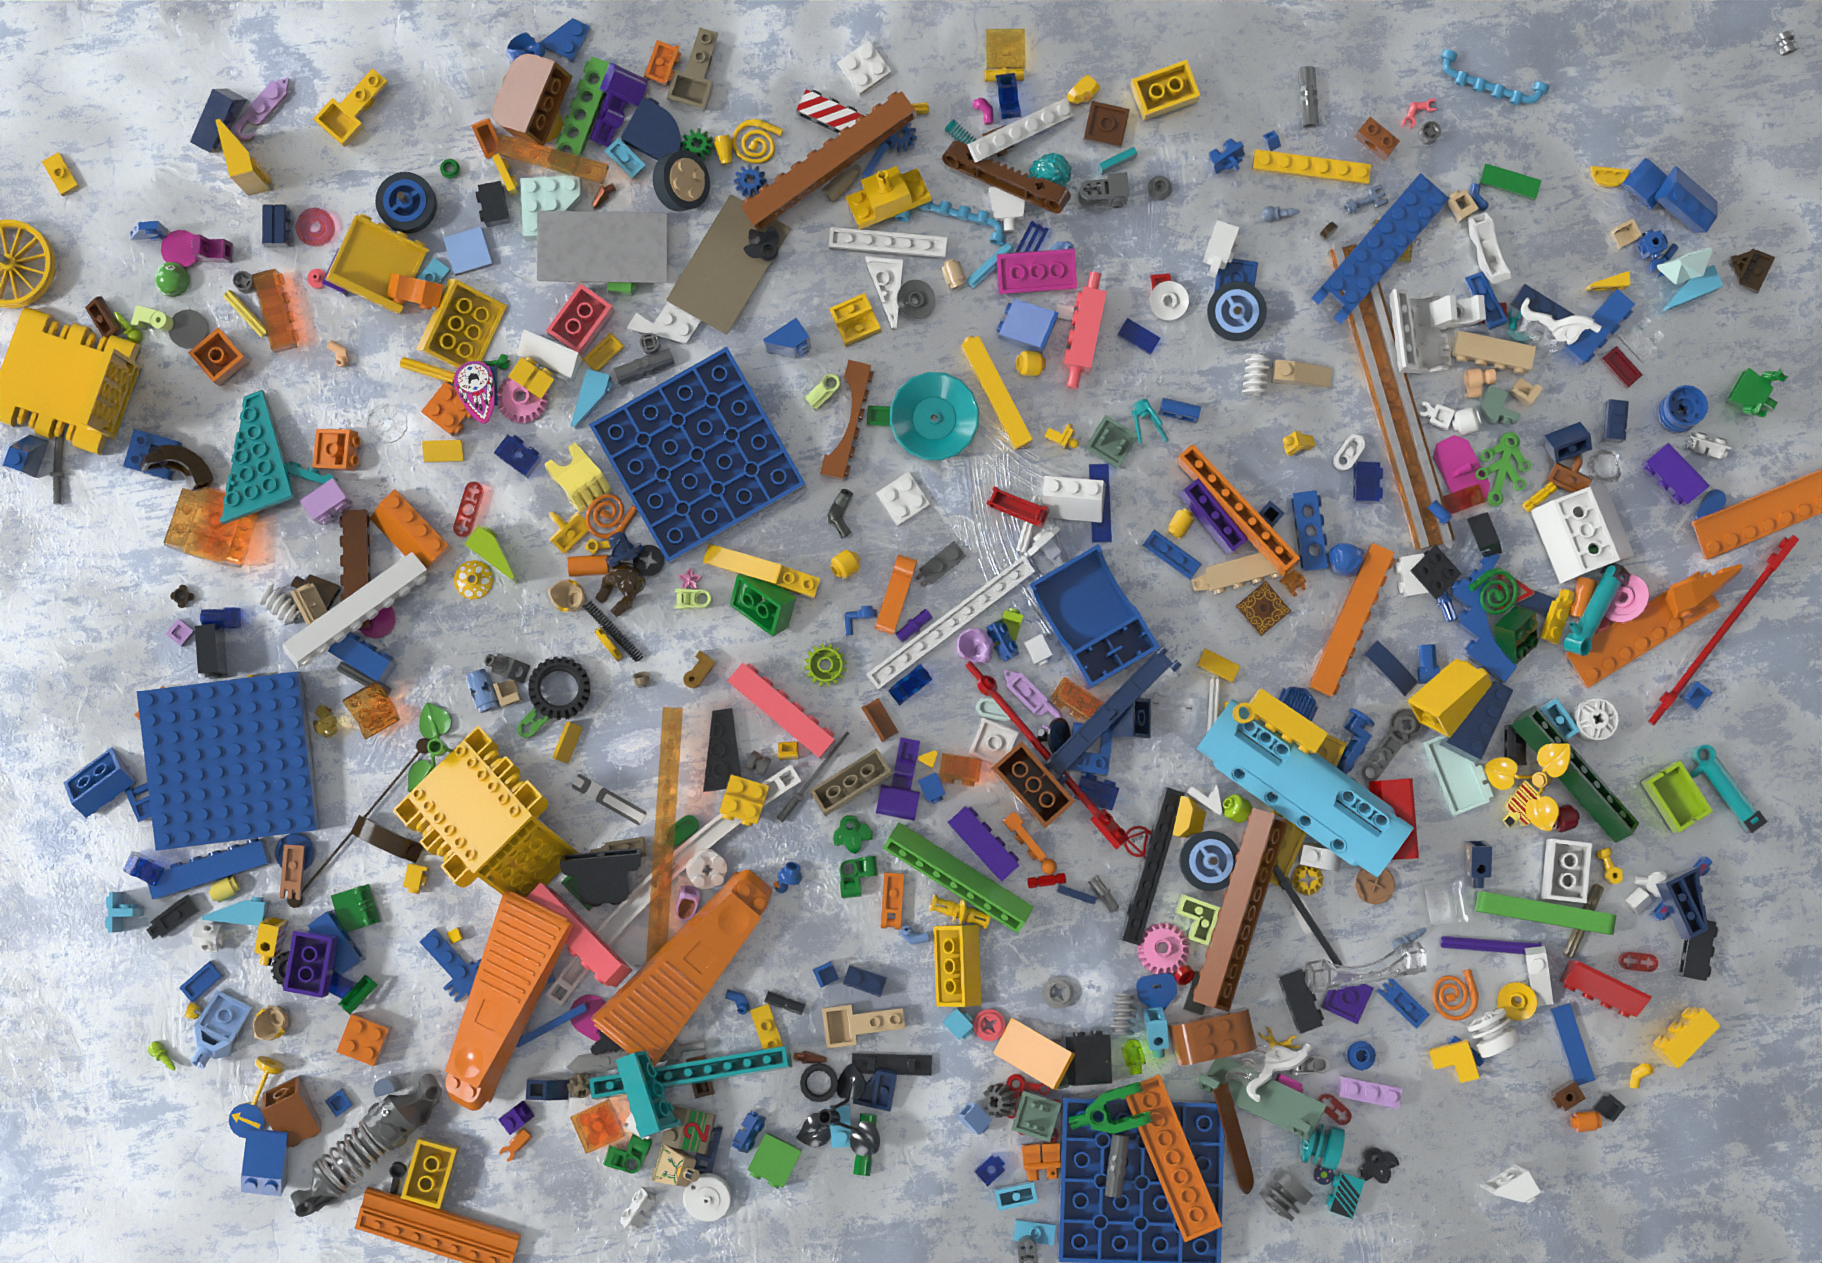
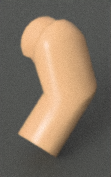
M331 340L327 345V349L336 353V365L338 367L347 366L349 362L347 349Z

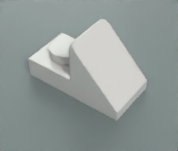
M1217 784L1214 785L1208 796H1205L1206 791L1197 785L1195 788L1190 786L1185 792L1187 795L1217 816L1221 815L1222 808Z

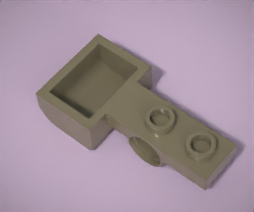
M699 27L685 73L675 70L667 94V100L702 111L706 110L714 85L713 81L705 79V76L712 62V54L719 36L717 32Z

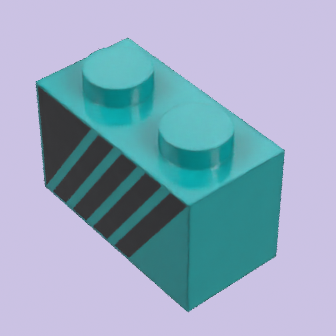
M1339 1171L1338 1175L1335 1174L1331 1184L1334 1186L1332 1193L1328 1194L1325 1202L1327 1210L1353 1219L1365 1180Z

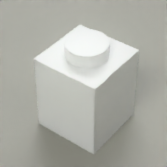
M1042 634L1024 642V646L1034 665L1038 663L1039 666H1042L1050 661L1049 657L1052 656V653Z

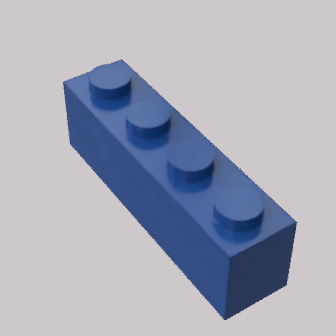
M1616 289L1591 316L1595 323L1602 326L1600 331L1596 333L1590 328L1585 329L1574 343L1567 344L1562 351L1579 366L1584 362L1589 363L1595 356L1594 350L1597 347L1601 349L1608 341L1606 337L1609 333L1613 335L1620 328L1618 323L1622 319L1626 320L1633 313L1631 309L1635 303L1620 290Z

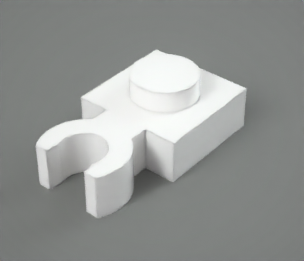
M1422 402L1421 406L1426 407L1427 412L1418 411L1417 415L1421 418L1430 417V424L1447 430L1455 410L1436 404L1434 409L1428 402Z

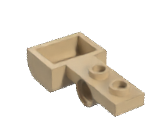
M852 1004L822 1008L827 1049L857 1045L856 1035L905 1028L903 1008L853 1014Z

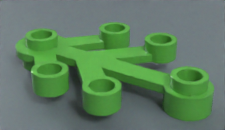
M1513 432L1505 433L1500 439V444L1491 449H1485L1480 453L1481 460L1488 462L1493 458V455L1503 451L1500 460L1475 472V477L1478 480H1484L1489 474L1498 470L1494 489L1486 498L1487 504L1491 507H1497L1503 502L1504 498L1501 491L1506 472L1511 478L1515 490L1521 491L1526 487V481L1519 477L1510 462L1511 453L1518 462V469L1521 472L1530 470L1531 463L1529 460H1525L1518 448L1520 438ZM1509 438L1514 441L1513 445L1508 444L1507 440ZM1484 452L1489 453V459L1484 458ZM1523 462L1528 465L1527 469L1522 468ZM1479 471H1483L1485 473V476L1483 478L1479 476ZM1518 481L1522 482V488L1517 487ZM1493 495H1497L1499 497L1498 502H1495L1493 500Z

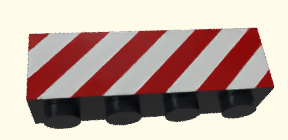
M814 89L811 91L805 90L796 109L798 116L837 134L847 126L849 128L856 124L855 120L862 116L854 107L848 105L844 107L839 104L838 100L831 97L829 99L822 97V94Z

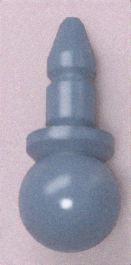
M1267 206L1262 211V217L1265 221L1272 222L1275 219L1280 220L1281 216H1294L1300 213V210Z
M1427 928L1417 929L1408 937L1404 934L1403 938H1396L1392 943L1394 951L1397 953L1406 952L1408 946H1413L1411 942L1423 936Z

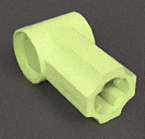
M827 374L805 397L807 402L817 410L840 389L841 383L839 378L835 374ZM829 379L837 381V385L832 389L826 386V382Z

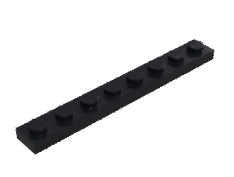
M1164 787L1119 940L1139 946L1141 944L1172 839L1181 796L1185 795L1184 792Z

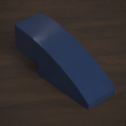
M1378 640L1362 655L1404 697L1418 683L1402 663Z

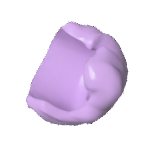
M981 628L964 630L958 637L957 653L963 659L973 663H988L992 659L993 640Z

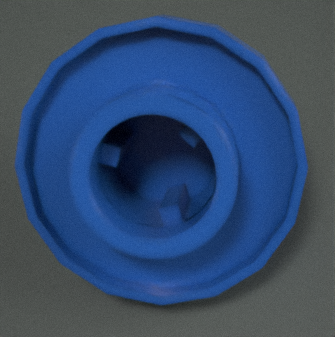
M1358 1040L1348 1046L1345 1057L1347 1063L1352 1068L1363 1071L1369 1069L1374 1064L1376 1053L1371 1044Z

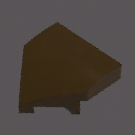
M1755 248L1746 253L1730 257L1739 285L1758 294L1775 257L1755 250Z

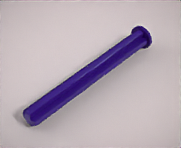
M1442 936L1440 939V946L1442 948L1526 955L1525 948L1542 946L1541 942L1525 943Z

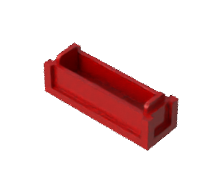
M993 487L990 501L986 503L990 508L1043 528L1050 512L1048 507L1039 506L1004 492L998 487Z

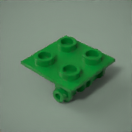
M369 884L331 895L337 919L346 932L380 922Z

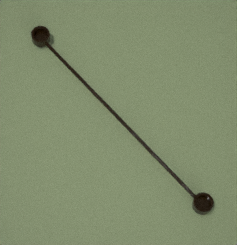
M421 738L417 741L416 749L418 752L363 817H367L420 753H430L427 749L430 739ZM351 833L346 836L302 889L301 900H296V892L293 893V899H288L287 897V903L290 907L299 908L304 904L303 892L352 835Z

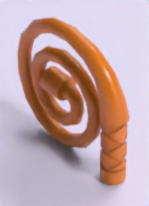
M603 494L598 496L589 505L585 514L586 526L594 536L608 539L616 532H624L638 510L632 505L620 525L614 531L606 534L599 533L590 524V513L593 508V519L598 526L603 528H611L617 525L624 514V505L617 495ZM606 498L616 500L620 507L618 517L609 524L600 522L597 514L605 519H611L616 515V505L612 501H602L594 508L595 504ZM605 505H610L613 510L612 513L609 514L607 510L603 508L600 510V508Z
M1471 969L1463 971L1469 987L1471 1006L1462 1015L1452 1016L1442 1011L1437 1000V989L1446 980L1456 981L1461 986L1463 999L1456 1006L1446 1004L1443 997L1444 991L1447 988H1453L1455 994H1447L1445 998L1447 1003L1455 1001L1460 994L1456 985L1451 983L1444 984L1439 991L1441 1005L1448 1010L1456 1011L1462 1008L1467 1001L1468 991L1465 984L1458 977L1450 975L1443 976L1436 981L1433 987L1432 999L1438 1013L1444 1018L1452 1021L1464 1020L1476 1010L1479 993L1477 992Z

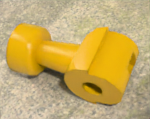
M1611 847L1596 851L1597 858L1602 859L1605 866L1603 879H1606L1609 884L1621 883L1623 871L1615 867L1610 857L1613 854Z

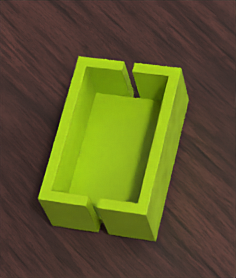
M1681 760L1670 763L1659 770L1658 773H1654L1641 782L1673 833H1680L1694 824V821H1699L1713 812Z

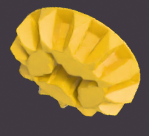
M1299 865L1292 873L1291 882L1298 893L1312 895L1317 893L1323 886V875L1319 868ZM1306 871L1309 877L1316 878L1310 881L1309 888L1306 882L1299 881L1305 878Z

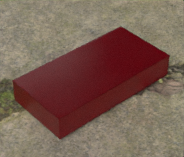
M1617 346L1601 359L1626 388H1629L1643 375Z

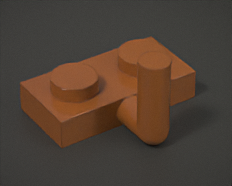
M1582 454L1574 456L1575 462L1571 468L1561 463H1555L1547 477V481L1553 482L1555 485L1574 493L1588 488L1592 478L1578 472L1583 464Z

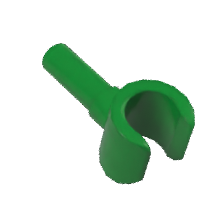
M501 354L498 360L482 362L487 366L494 365L504 370L508 367L510 360H507V355Z

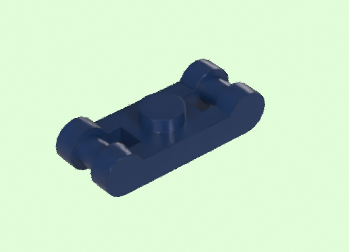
M713 1127L711 1135H714V1140L709 1142L707 1154L696 1152L694 1169L698 1170L700 1174L713 1172L723 1127ZM700 1161L708 1162L707 1167L700 1166Z

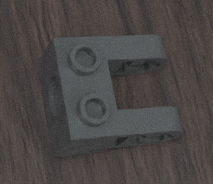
M1127 172L1107 174V179L1083 182L1078 195L1079 204L1083 207L1112 206V208H1122L1123 205L1127 204L1129 198Z

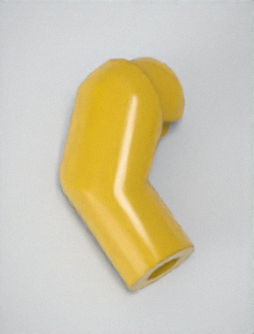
M1642 1063L1633 1068L1629 1087L1639 1089L1641 1079L1653 1074V1066L1648 1063Z

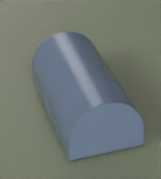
M387 1076L378 1080L373 1090L375 1097L396 1092L402 1087L397 1077Z

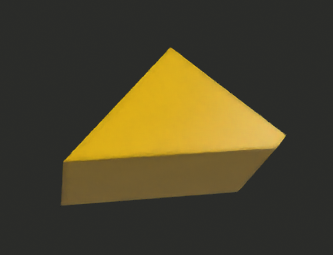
M459 927L447 932L451 944L464 939Z

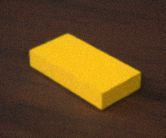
M610 332L583 358V361L593 371L599 372L625 346Z

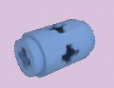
M485 669L469 673L466 682L476 709H479L480 713H484L497 708L499 700L489 673H486Z

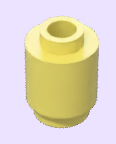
M232 876L210 885L211 889L208 890L212 900H217L220 903L236 895L240 891V887L235 877Z

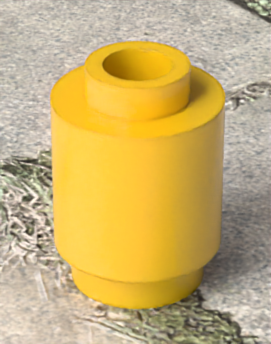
M1184 508L1182 511L1177 510L1168 525L1169 529L1167 532L1181 539L1182 536L1187 534L1195 520L1192 517L1193 513Z

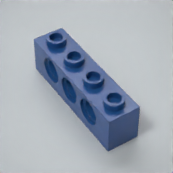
M1316 490L1293 493L1290 495L1301 573L1326 570L1328 565H1330V556L1325 551L1327 536L1322 531L1324 516L1319 511L1321 497L1317 495ZM1305 507L1312 509V517L1304 515L1303 509ZM1307 527H1313L1315 529V536H1309L1307 534ZM1310 546L1317 547L1319 551L1317 556L1310 554Z

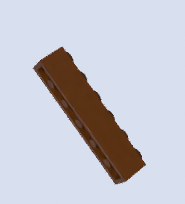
M366 509L342 510V516L339 517L340 528H343V535L340 536V547H343V555H340V565L343 567L340 583L344 587V594H341L340 598L341 602L371 581L370 513ZM372 619L364 621L358 630H372Z

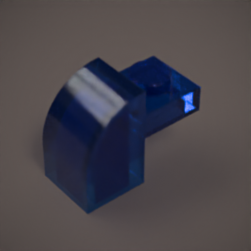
M1015 73L995 75L1001 119L1021 117Z
M920 664L890 687L888 692L900 706L927 686L933 679L929 672Z
M131 851L122 870L152 886H156L165 868L154 863L153 859L139 852Z

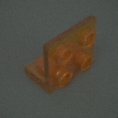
M377 681L343 699L344 705L358 722L365 739L400 721L396 706Z

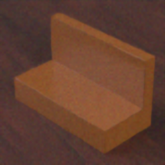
M879 698L861 707L881 742L899 732Z

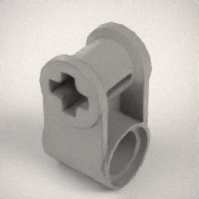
M1308 1054L1309 1058L1300 1065V1069L1299 1066L1293 1068L1291 1075L1324 1074L1329 1070L1330 1063L1322 1055ZM1318 1059L1325 1061V1066L1321 1070L1315 1068V1062Z

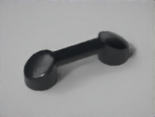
M394 1162L389 1169V1173L393 1177L389 1193L397 1195L401 1178L407 1172V1166L402 1162Z

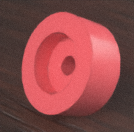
M321 269L311 270L307 275L309 285L314 289L324 288L325 286L322 284L326 273Z

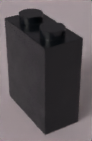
M216 624L194 626L198 674L204 675V678L221 679V675L227 674L224 627Z
M1102 1030L1091 1031V1035H1085V1032H1073V1036H1065L1066 1049L1075 1054L1067 1069V1085L1083 1086L1112 1083L1110 1035L1103 1034Z

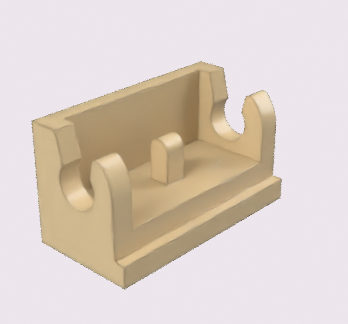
M307 583L290 592L307 626L328 612L314 583Z

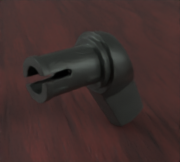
M842 489L839 492L826 517L828 524L833 525L841 539L852 533L843 519L845 510L853 496V493L848 489Z

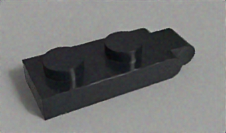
M186 895L150 921L152 925L146 931L153 940L158 936L164 938L200 910L192 898Z

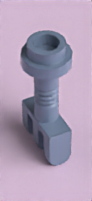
M1381 184L1369 188V196L1356 201L1352 198L1348 199L1344 203L1346 213L1355 214L1357 213V208L1372 202L1375 208L1387 204V198L1379 200V198L1385 196L1384 191L1376 193V191L1382 189Z

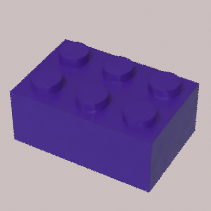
M304 929L294 930L283 991L320 998L328 996L339 936Z

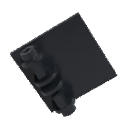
M1437 545L1430 551L1424 552V557L1410 570L1435 600L1462 574Z

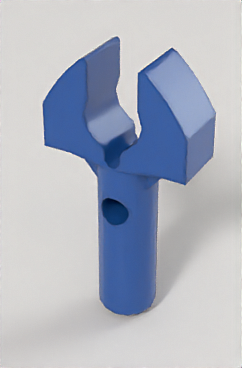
M1673 243L1661 259L1655 258L1650 262V273L1657 265L1672 258L1679 248L1677 244ZM1660 272L1656 277H1662L1665 275L1662 272Z

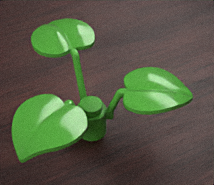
M429 702L425 704L421 712L419 730L423 737L431 739L427 744V749L431 753L432 764L426 760H419L411 765L408 772V792H411L434 769L436 756L441 757L446 752L453 750L448 748L443 741L439 740L440 734H446L449 731L451 717L444 709Z

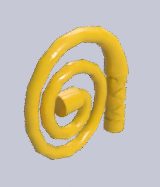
M749 119L740 123L732 136V146L737 156L749 163L760 164L768 161L775 151L774 140L768 133L759 129L751 130L744 135L741 142V147L745 154L754 158L761 157L768 148L766 141L759 137L751 141L748 149L756 151L757 142L763 144L761 152L753 153L747 149L746 140L753 134L765 136L770 142L771 149L769 154L762 159H751L741 154L736 144L737 135L747 126L760 127L779 136L782 135L784 129L761 119Z

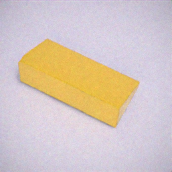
M462 440L422 441L424 462L464 461Z
M1206 648L1196 666L1229 683H1233L1240 668V665Z
M567 721L552 757L561 762L569 763L583 728Z

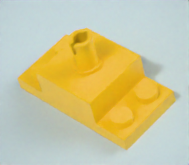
M897 166L881 170V172L878 171L876 174L862 179L863 190L845 196L859 230L932 201L918 168L901 174Z

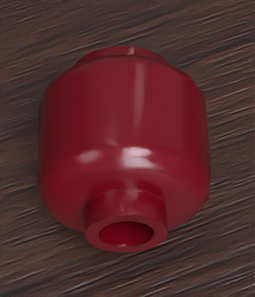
M1569 804L1559 806V815L1553 829L1562 833L1576 828L1580 819L1578 810Z

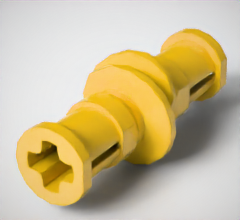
M934 894L929 905L930 912L936 911L948 917L952 916L951 923L958 918L959 925L964 920L967 923H973L982 926V929H986L991 917L975 908L966 907V901L963 899L957 904L954 901L939 898Z

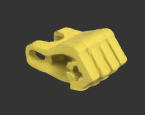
M573 443L568 447L570 455L573 457L569 465L559 466L551 459L544 465L551 478L566 491V495L573 507L579 512H583L587 508L585 505L589 507L594 499L603 495L602 493H610L612 488L601 470L578 444Z

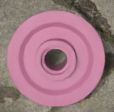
M509 377L503 380L497 393L500 411L507 419L516 423H529L536 420L543 414L548 403L547 391L542 399H540ZM519 393H526L525 400L517 401Z
M1631 574L1625 586L1620 585L1604 616L1615 623L1632 622V619L1639 618V615L1645 612L1646 605H1649L1648 598L1650 596L1646 583L1638 576ZM1625 598H1628L1626 602L1622 603Z
M1169 923L1154 924L1145 929L1140 946L1137 945L1138 957L1142 965L1152 973H1175L1180 967L1184 966L1188 959V939L1177 926ZM1161 943L1169 946L1166 953L1158 952L1157 948Z

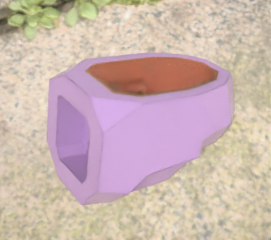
M689 885L680 887L674 908L675 914L680 921H688L695 915L700 899V890Z

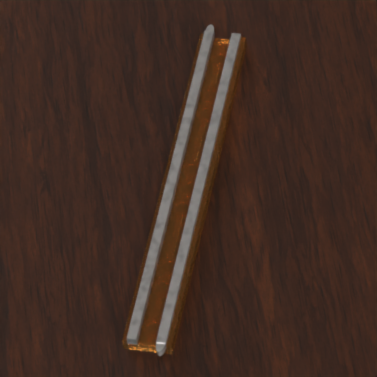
M1334 240L1332 244L1333 249L1328 251L1333 272L1360 241L1353 245L1342 247L1338 240ZM1378 281L1347 317L1414 549L1418 551L1444 543V546L1449 550L1452 548V541L1455 540L1450 520L1445 525L1442 522L1439 523L1440 520L1428 509L1436 499L1445 509L1446 506L1407 374L1399 373L1394 329L1381 285Z

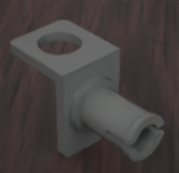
M500 653L497 654V657L493 654H488L484 660L486 666L492 667V672L520 683H524L530 665ZM522 666L523 673L517 677L516 669Z

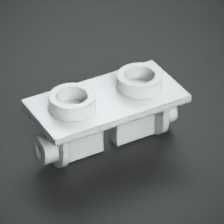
M1702 432L1689 434L1693 439L1687 443V448L1690 451L1704 454L1707 447L1709 448L1707 455L1722 459V457L1726 458L1728 450L1725 449H1731V446L1724 438H1708V435Z
M641 1187L640 1191L634 1194L629 1208L623 1212L620 1221L622 1225L632 1231L638 1229L645 1218V1215L640 1213L641 1210L648 1213L655 1203L654 1199L656 1196L650 1192L647 1193Z

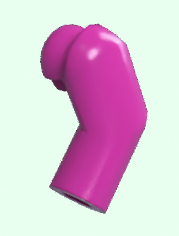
M979 97L975 99L973 107L983 112L984 124H993V107L985 98Z

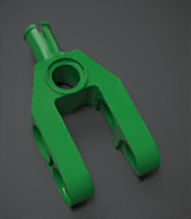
M1136 1082L1104 1091L1086 1109L1085 1113L1069 1117V1123H1072L1070 1125L1072 1130L1089 1125L1093 1130L1114 1134L1153 1122L1150 1111L1113 1121L1110 1116V1110L1107 1107V1103L1117 1098L1124 1099L1129 1095L1143 1092L1141 1083ZM1095 1111H1101L1104 1114V1119L1096 1118Z

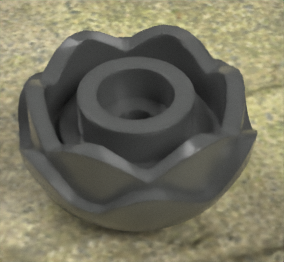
M1164 176L1152 178L1148 183L1149 195L1158 200L1166 199L1172 192L1170 180Z

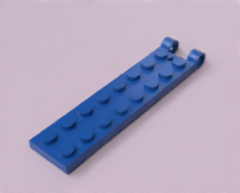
M1420 173L1311 299L1319 305L1328 294L1343 306L1333 317L1341 325L1450 198Z

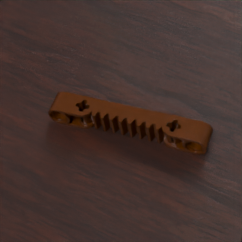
M953 141L942 155V160L948 167L1052 213H1061L1071 199L1070 192L1063 186L1047 179H1035V176L1028 178V173L1021 175V170L1014 172V167L1007 169V164L1000 166V161L993 163V158L987 160L986 157L978 162H974L968 146L962 142Z

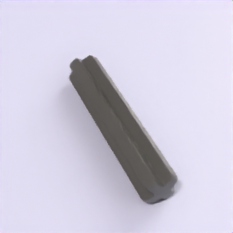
M340 662L337 666L338 672L384 697L390 695L392 689L389 686L375 681L347 663Z

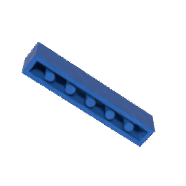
M258 838L248 840L247 845L241 847L239 844L227 847L228 851L222 853L220 850L208 853L209 857L203 859L201 856L189 859L190 863L182 865V862L170 865L171 869L163 871V868L151 871V875L146 876L152 900L271 864L272 861L266 841H259Z

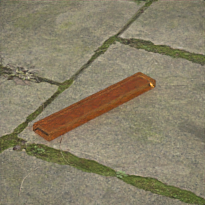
M502 134L499 136L494 151L495 154L599 184H604L609 165Z

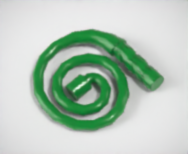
M1501 568L1485 571L1482 576L1468 585L1469 590L1474 592L1484 582L1488 581L1489 578L1491 579L1499 574L1506 576L1513 585L1512 600L1500 610H1491L1486 606L1484 602L1485 592L1493 584L1501 585L1505 589V597L1496 588H1492L1487 593L1488 604L1493 608H1501L1509 601V587L1501 580H1491L1484 585L1480 593V604L1483 610L1489 614L1498 615L1506 612L1513 606L1518 595V585L1515 578L1507 570ZM1492 593H1494L1497 601H1503L1496 604L1493 603L1491 600Z

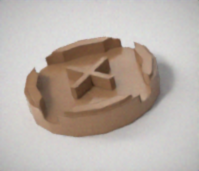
M1386 868L1377 878L1365 869H1361L1355 878V891L1359 898L1366 903L1374 905L1384 903L1390 899L1394 891V877Z

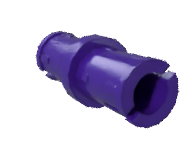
M924 608L923 611L913 619L910 618L907 621L908 623L895 633L896 637L904 643L915 632L918 633L920 628L933 618L932 615Z

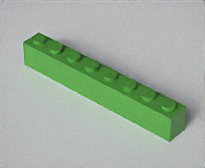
M898 822L883 846V849L1016 933L1021 930L1034 906Z

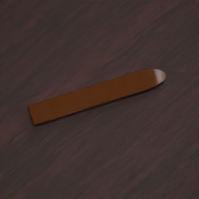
M1226 1082L1213 1089V1094L1240 1189L1247 1195L1253 1189L1254 1177L1230 1088Z

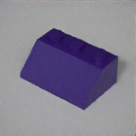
M1669 442L1655 450L1641 464L1644 467V472L1650 477L1653 476L1658 481L1657 485L1671 495V499L1675 504L1682 507L1689 504L1710 486Z

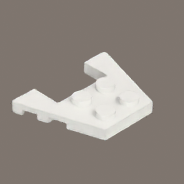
M668 264L667 282L664 284L673 289L680 276ZM667 302L654 323L636 313L627 329L644 334L653 333L662 339L687 345L702 321Z

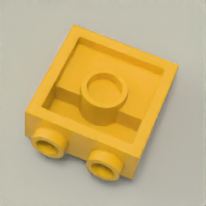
M731 775L719 813L723 814L722 818L733 821L735 817L742 820L741 824L753 827V823L758 824L769 786Z

